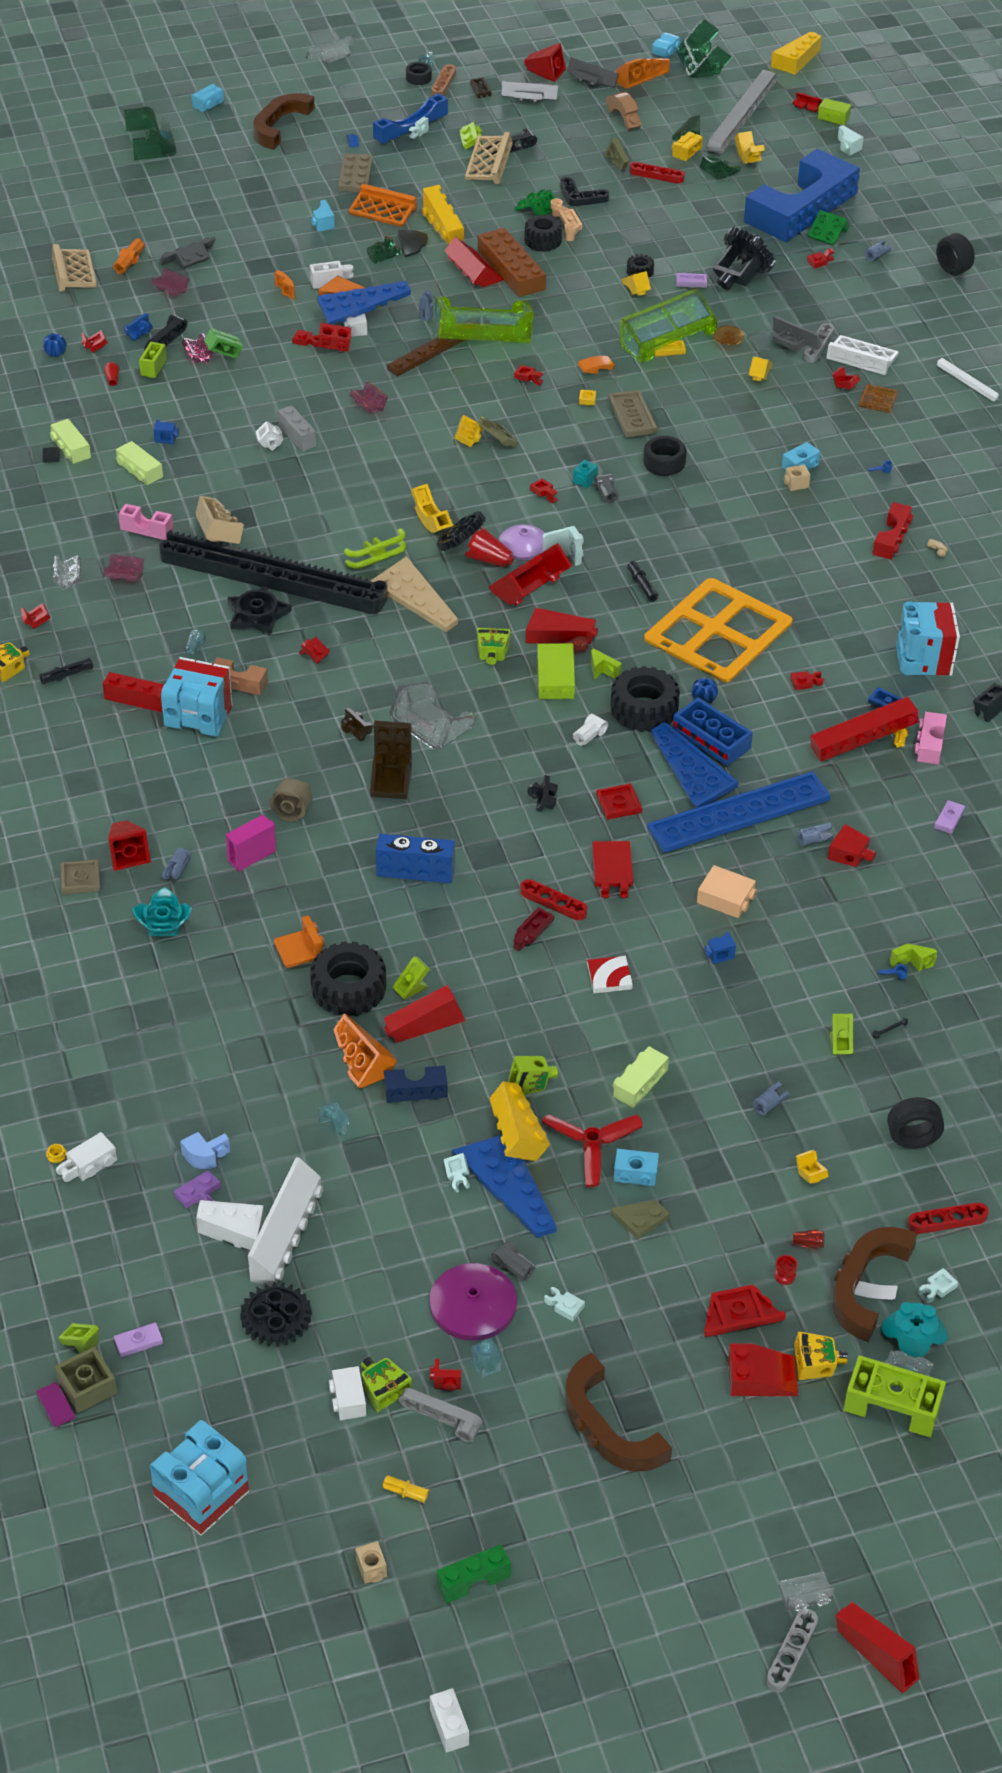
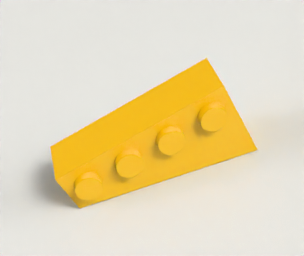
M808 32L773 51L771 67L796 75L821 50L822 35Z
M435 185L423 188V216L428 219L435 231L440 234L447 244H450L455 236L464 241V227L457 214H454L451 204H447L445 193L441 194V186Z
M503 1081L489 1099L494 1116L499 1120L497 1127L503 1134L501 1141L502 1144L506 1145L505 1156L537 1161L550 1146L546 1133L542 1130L538 1118L534 1115L530 1103L522 1092V1088L516 1083Z

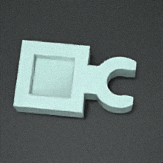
M422 117L415 122V127L409 128V131L412 132L409 135L410 138L415 139L417 136L421 137L428 132V118Z
M464 1153L444 1159L447 1177L452 1181L453 1189L459 1192L458 1186L460 1183H464L466 1189H469L470 1184L464 1177L470 1174Z
M943 1268L927 1279V1284L919 1288L918 1294L928 1293L926 1302L930 1303L934 1300L936 1294L942 1298L956 1289L958 1282Z
M555 1287L550 1289V1294L554 1297L544 1296V1302L547 1305H555V1312L572 1322L585 1307V1301L569 1292L561 1295L560 1291Z

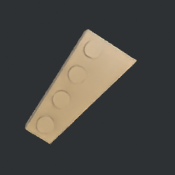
M199 496L195 515L206 538L212 542L225 541L240 544L244 524L241 522L237 523L238 519L231 517V512L224 509V506L216 498Z

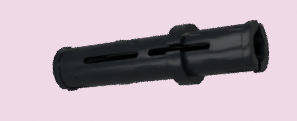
M636 561L629 562L627 569L631 572L633 580L639 584L650 602L656 601L659 595L646 578L644 570L640 569Z
M90 658L61 668L55 667L52 671L41 673L39 675L40 681L43 685L55 680L61 681L64 677L93 669V663Z

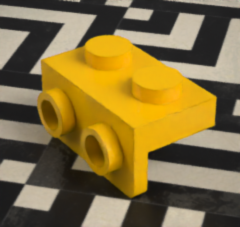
M463 415L454 439L472 447L474 442L478 443L483 428L473 419Z

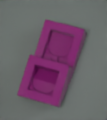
M57 1382L36 1390L37 1397L54 1427L75 1419L74 1413Z

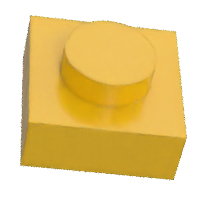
M580 390L579 404L595 406L596 391Z

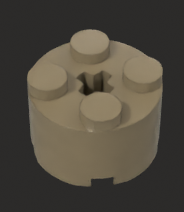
M284 778L270 799L271 810L273 812L275 810L279 814L277 817L287 822H296L298 819L303 818L313 799L310 785L307 782H301L296 779Z

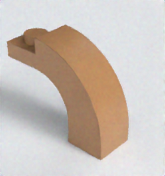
M621 92L610 95L605 99L610 113L615 111L621 113L627 130L639 128L642 125L637 113L639 110L631 95Z

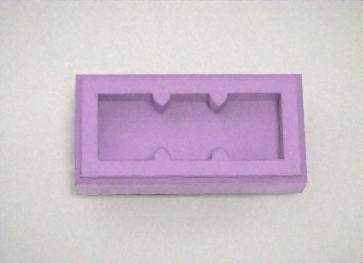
M677 273L676 286L707 288V274Z
M948 800L935 822L934 828L952 834L965 811V806Z
M156 1322L114 1336L120 1357L163 1344V1339Z

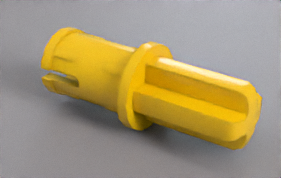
M907 728L894 733V745H896V748L904 747L905 739L908 736Z
M386 1476L383 1482L384 1489L400 1494L402 1498L408 1497L424 1504L427 1500L429 1489L411 1484L410 1480L405 1482L391 1476Z

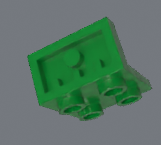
M543 189L536 194L534 192L526 195V199L520 200L518 205L514 207L515 210L532 207L535 216L547 215L552 211L551 200L555 199L552 190L545 191Z
M820 210L808 233V237L835 245L841 232L848 231V221L846 218Z

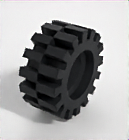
M635 254V257L632 255L631 258H628V276L647 271L648 277H652L654 274V259L652 257Z

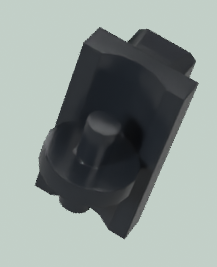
M544 775L542 784L539 785L535 782L528 786V795L533 799H537V811L542 812L544 807L554 808L557 798L553 796L557 793L558 785L550 782V776Z

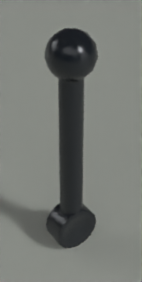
M902 1018L900 1022L883 1030H875L872 1033V1037L879 1039L881 1034L900 1025H907L908 1019Z

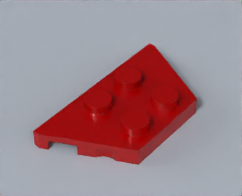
M753 1284L711 1293L704 1337L784 1321L786 1314L783 1310H777L772 1305V1301L767 1296L762 1295L760 1290Z

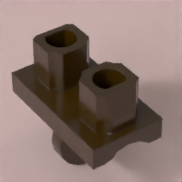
M345 708V717L341 720L342 731L345 733L351 732L359 741H364L365 736L372 733L373 724L370 721L365 722L360 712H354L351 708Z

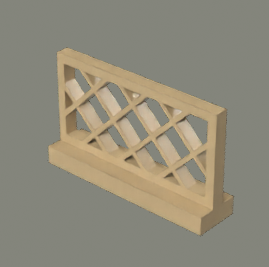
M504 132L503 136L477 137L465 174L466 180H493L494 184H500L513 144L510 132ZM481 141H487V142H486L485 144H483V145L480 144ZM490 145L492 146V148L488 150L485 149ZM481 150L484 151V152H483L482 154H480V155L477 154V153L480 152ZM495 150L497 151V153H495L494 155H491V154H490V153L494 152ZM487 155L489 156V158H487V159H485V160L482 159L483 157H485V156H487ZM492 160L494 161V163L491 164V165H488V164H487V163L491 162ZM480 161L479 164L474 165L475 162ZM482 166L486 167L481 171L479 170V168H481ZM475 170L477 171L476 174L470 175V173L474 172ZM491 171L490 175H484V173Z
M53 244L52 261L59 291L65 292L66 287L96 288V279L89 250L60 249L59 244Z

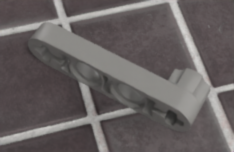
M405 1388L399 1397L400 1404L405 1408L457 1428L455 1435L465 1443L474 1441L483 1424L482 1419L478 1415L411 1388Z

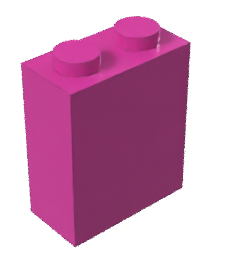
M261 815L226 834L228 862L238 872L276 852V828L273 821Z

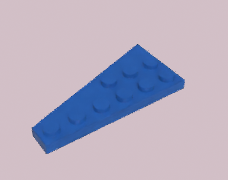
M399 281L392 284L317 296V302L327 324L334 325L338 321L341 323L345 322L348 317H357L375 309V306L387 305V302L390 300L397 301L411 295V289L407 281Z
M666 722L651 730L653 739L694 808L710 804L738 787V781Z
M503 1135L452 1150L453 1156L464 1153L469 1171L474 1173L478 1177V1181L498 1201L501 1200L506 1205V1208L511 1213L513 1212L536 1238L557 1232V1226L524 1159L505 1156L506 1145L502 1144L501 1141Z

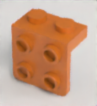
M309 915L302 917V931L274 939V945L286 968L314 961L316 955L320 954L322 947L325 946L322 935H318L316 922H312Z

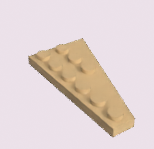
M407 556L371 580V582L379 580L386 582L388 597L444 632L449 631L458 624V618Z

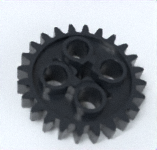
M481 511L461 518L452 527L447 529L442 534L443 536L439 537L436 544L441 551H448L450 548L460 545L465 539L476 533V530L480 529L486 518Z
M273 1282L272 1287L265 1283L263 1290L256 1287V1294L249 1292L250 1299L244 1298V1305H241L240 1313L242 1328H245L246 1335L251 1334L252 1340L258 1338L259 1344L267 1341V1345L270 1346L272 1342H275L276 1346L279 1347L280 1341H283L288 1345V1339L295 1342L296 1334L303 1336V1330H308V1323H311L312 1315L310 1300H307L306 1294H301L300 1288L293 1291V1284L286 1288L284 1282L281 1283L280 1287L277 1286L276 1282Z

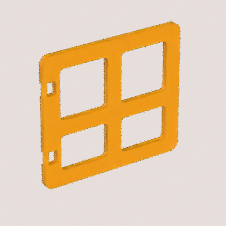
M708 578L648 630L644 635V640L677 659L711 674L712 677L722 682H730L792 625L793 619L791 616L715 578ZM712 591L733 600L714 618H710L692 609ZM743 608H749L775 621L756 640L725 625ZM681 618H686L703 627L684 645H679L662 636ZM716 634L746 649L728 667H722L695 652ZM707 666L714 668V670L712 671L711 669L707 668Z

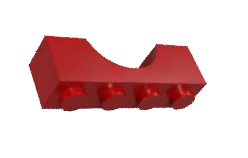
M892 503L887 518V525L892 530L878 533L874 541L872 555L892 560L894 554H898L900 544L903 543L904 536L908 532L909 524L913 521L914 514H911V506Z

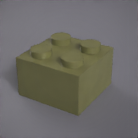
M95 1346L54 1366L57 1382L76 1413L117 1394L115 1377Z

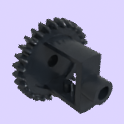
M732 227L724 236V244L727 245V250L713 267V270L719 277L717 280L718 285L725 290H730L734 283L746 286L758 271L760 273L769 272L776 261L775 257H773L774 254L770 252L769 248H766L767 245L764 244L760 236L752 233L749 234L747 230L743 231L742 228ZM736 258L737 261L742 259L741 264L746 262L741 272L728 269Z

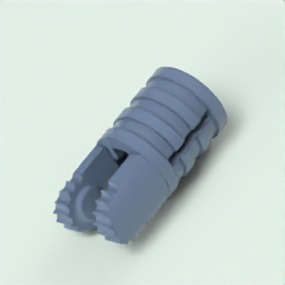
M882 240L865 250V257L869 261H874L890 252L892 248L891 246L884 248L883 245L886 241Z
M425 290L419 302V317L425 321L433 318V302L430 290Z
M832 823L798 830L797 835L800 845L805 846L833 839V835L827 832L832 830Z
M177 848L165 867L162 878L169 880L172 876L173 879H178L191 859L190 852L184 848Z
M779 1081L753 1101V1107L760 1115H766L771 1109L790 1096L788 1091L783 1092L780 1097L775 1092L782 1085Z

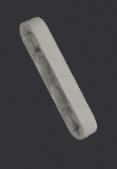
M824 323L819 327L816 333L820 334V338H823L820 339V349L807 346L804 351V360L806 362L814 363L818 360L834 334V326L832 324Z
M803 1609L797 1614L768 1672L766 1682L771 1691L779 1693L785 1691L816 1630L818 1616L814 1611ZM808 1618L811 1621L807 1624L804 1631L802 1629L803 1621ZM799 1636L804 1640V1643L802 1645H794L791 1642V1638ZM785 1655L791 1656L794 1659V1663L786 1665L781 1661V1658ZM781 1670L783 1672L782 1680L775 1683L774 1679L778 1677Z

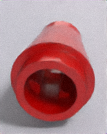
M109 362L104 367V372L110 386H115L118 383L120 368L114 362Z

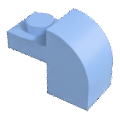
M197 1132L180 1141L182 1155L191 1166L198 1169L217 1167L216 1159L230 1152V1142L226 1134L206 1142L200 1133Z

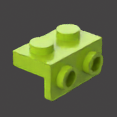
M474 122L465 125L459 130L465 149L475 145L478 136H483L481 127L479 125L476 126Z

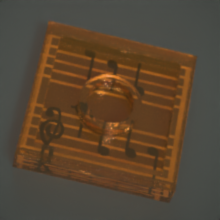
M867 384L858 407L890 413L898 391Z

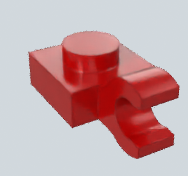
M829 248L823 254L818 252L808 255L807 262L814 269L825 266L828 261L834 260L831 254L835 253V251Z
M520 365L514 372L515 379L526 382L532 380L536 385L543 383V380L539 379L543 373L535 372V368Z
M541 478L530 484V491L540 497L545 495L550 503L558 501L554 497L557 491L553 489V485Z

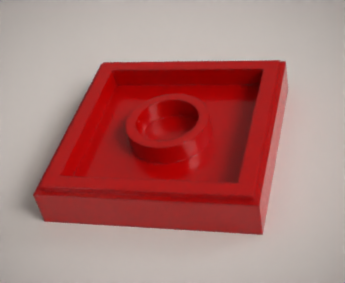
M631 783L596 790V797L606 820L642 813V806Z

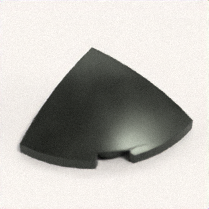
M398 230L401 249L405 257L421 252L423 245L426 247L428 242L426 233L416 230Z

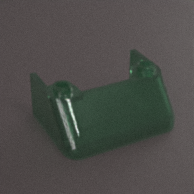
M704 18L677 49L687 74L692 78L718 75L733 58L718 45L711 50V39L719 32V29Z
M148 106L124 110L126 132L150 129L146 132V137L132 139L134 161L168 157L176 154V145L169 123Z

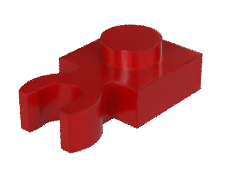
M297 330L292 338V344L302 346L311 344L317 347L318 335H312V332Z
M808 671L791 673L790 677L795 690L812 688V684L821 686L824 683V678H821L822 673L820 671L809 674Z

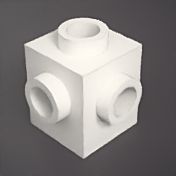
M267 421L256 431L258 442L263 447L269 448L272 451L280 446L283 441L281 429Z

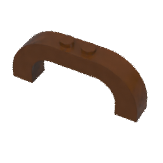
M291 93L273 99L254 119L255 140L263 147L274 150L281 143L280 130L271 127L283 115L288 113L309 115L315 109L314 96Z
M898 1227L877 1228L860 1237L851 1253H846L842 1263L844 1267L837 1270L834 1279L836 1285L833 1296V1310L840 1325L851 1335L869 1342L877 1326L879 1313L864 1308L853 1296L869 1262L876 1257L884 1255L893 1256L908 1262L916 1246L917 1233Z
M592 1352L576 1362L566 1380L565 1403L575 1428L586 1436L590 1447H595L599 1454L612 1465L628 1471H649L671 1461L672 1447L659 1432L637 1442L624 1440L614 1432L586 1397L589 1389L604 1381L605 1367Z

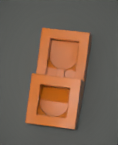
M280 270L274 272L275 286L282 289L283 295L295 299V285L292 280Z
M594 356L578 362V366L584 373L598 374L599 369L613 370L615 365L608 356Z

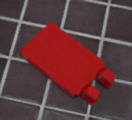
M592 841L595 887H601V898H609L610 886H620V898H628L629 886H633L630 841Z

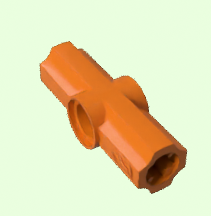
M136 238L127 249L122 248L119 258L113 264V269L118 274H123L131 264H137L140 253L145 249V243L141 239Z

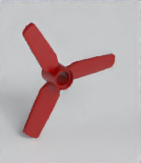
M549 1114L544 1116L542 1120L543 1124L574 1140L583 1142V1150L585 1151L586 1187L592 1188L600 1184L602 1144L612 1143L643 1127L642 1120L638 1115L616 1121L601 1129L589 1127L586 1130Z

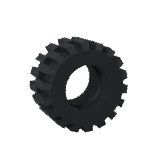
M547 215L529 218L525 222V244L536 251L556 249L562 243L561 221Z

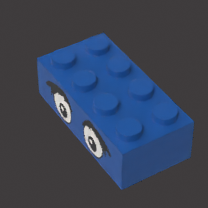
M379 833L376 846V876L452 883L455 870V840Z

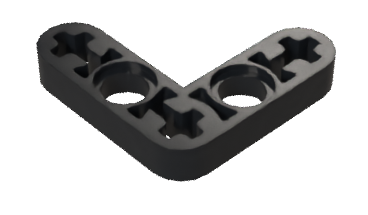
M563 177L560 180V188L570 206H583L609 201L608 190L599 189L579 192L572 178Z

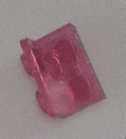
M164 268L162 276L152 278L151 284L157 286L156 288L159 290H167L169 294L177 295L179 293H186L189 278Z
M200 333L198 340L183 338L181 342L189 358L196 363H208L213 356V351L209 350L204 342L206 336L203 333Z
M370 382L365 383L363 390H351L349 395L355 399L356 403L364 406L365 410L369 412L383 411L388 399L386 394Z
M111 554L109 565L104 568V575L109 576L111 579L126 578L127 581H136L143 575L144 559Z

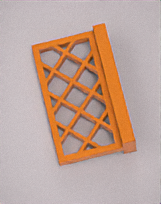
M362 183L360 193L348 212L351 215L403 227L412 211H416L417 201L415 196ZM368 204H371V205H372L371 207H368V208H365V207H364V205H368ZM362 207L361 210H355V208ZM385 207V210H382V211H378V210H377V209H379V208ZM373 210H375V212H376V213H373V214H369V213H368V212L373 211ZM398 210L399 213L391 214V212ZM389 214L387 217H381V215ZM402 217L401 221L395 220L396 218Z

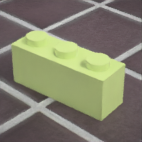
M69 419L51 424L50 437L52 441L57 443L59 449L64 452L67 459L69 458L74 464L91 458L88 442Z
M131 441L116 449L117 463L146 485L163 477L162 464Z
M648 1046L644 1052L638 1054L632 1065L629 1064L626 1067L624 1074L615 1079L613 1083V1097L634 1108L668 1071L669 1057Z

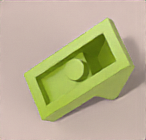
M594 648L591 650V668L594 679L602 673L614 679L621 674V662Z
M414 956L392 988L405 1000L428 987L422 980L430 968L419 957Z
M832 1013L830 1039L833 1054H853L852 1013Z
M72 1323L58 1339L62 1345L75 1346L78 1352L82 1353L94 1346H98L99 1328L97 1325Z

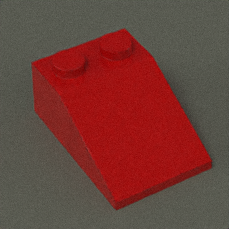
M730 1343L728 1365L731 1396H798L795 1356L752 1343Z

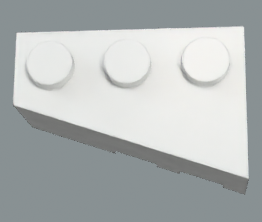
M200 1200L196 1216L198 1233L221 1242L223 1240L228 1241L237 1248L243 1247L251 1250L265 1222L264 1206Z

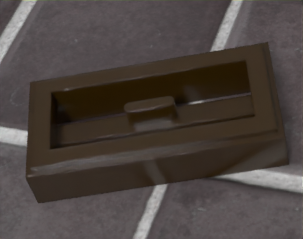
M484 78L470 80V85L478 98H481V95L483 98L487 94L489 97L492 95Z

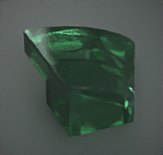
M700 115L689 118L672 135V140H679L682 135L687 134L689 131L695 133V135H700Z
M714 156L702 157L700 164L702 170L716 179L730 177L741 169L738 165L729 166V162Z
M388 236L384 237V242L377 241L374 245L366 248L374 264L401 255V249L395 246L393 239Z

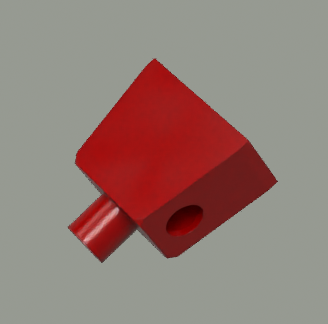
M845 824L829 846L828 860L857 867L862 859L873 862L876 851L869 849L870 838Z

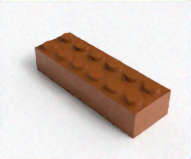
M499 228L478 235L479 253L518 297L546 290V273L505 228Z

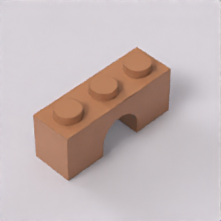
M217 657L214 664L230 667L231 689L261 695L268 683L267 668L250 665L244 672H235L234 661Z

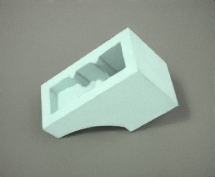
M843 125L840 126L837 139L840 141V150L848 155L862 150L863 136Z

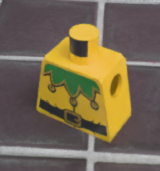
M9 642L0 645V680L2 682H5L25 668L24 658L30 655L26 646L17 649Z
M798 1332L794 1342L799 1380L831 1377L834 1375L837 1364H847V1351L835 1350L832 1337Z

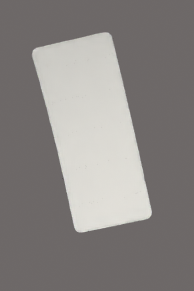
M859 1281L854 1294L874 1299L893 1300L896 1297L898 1286L877 1285Z

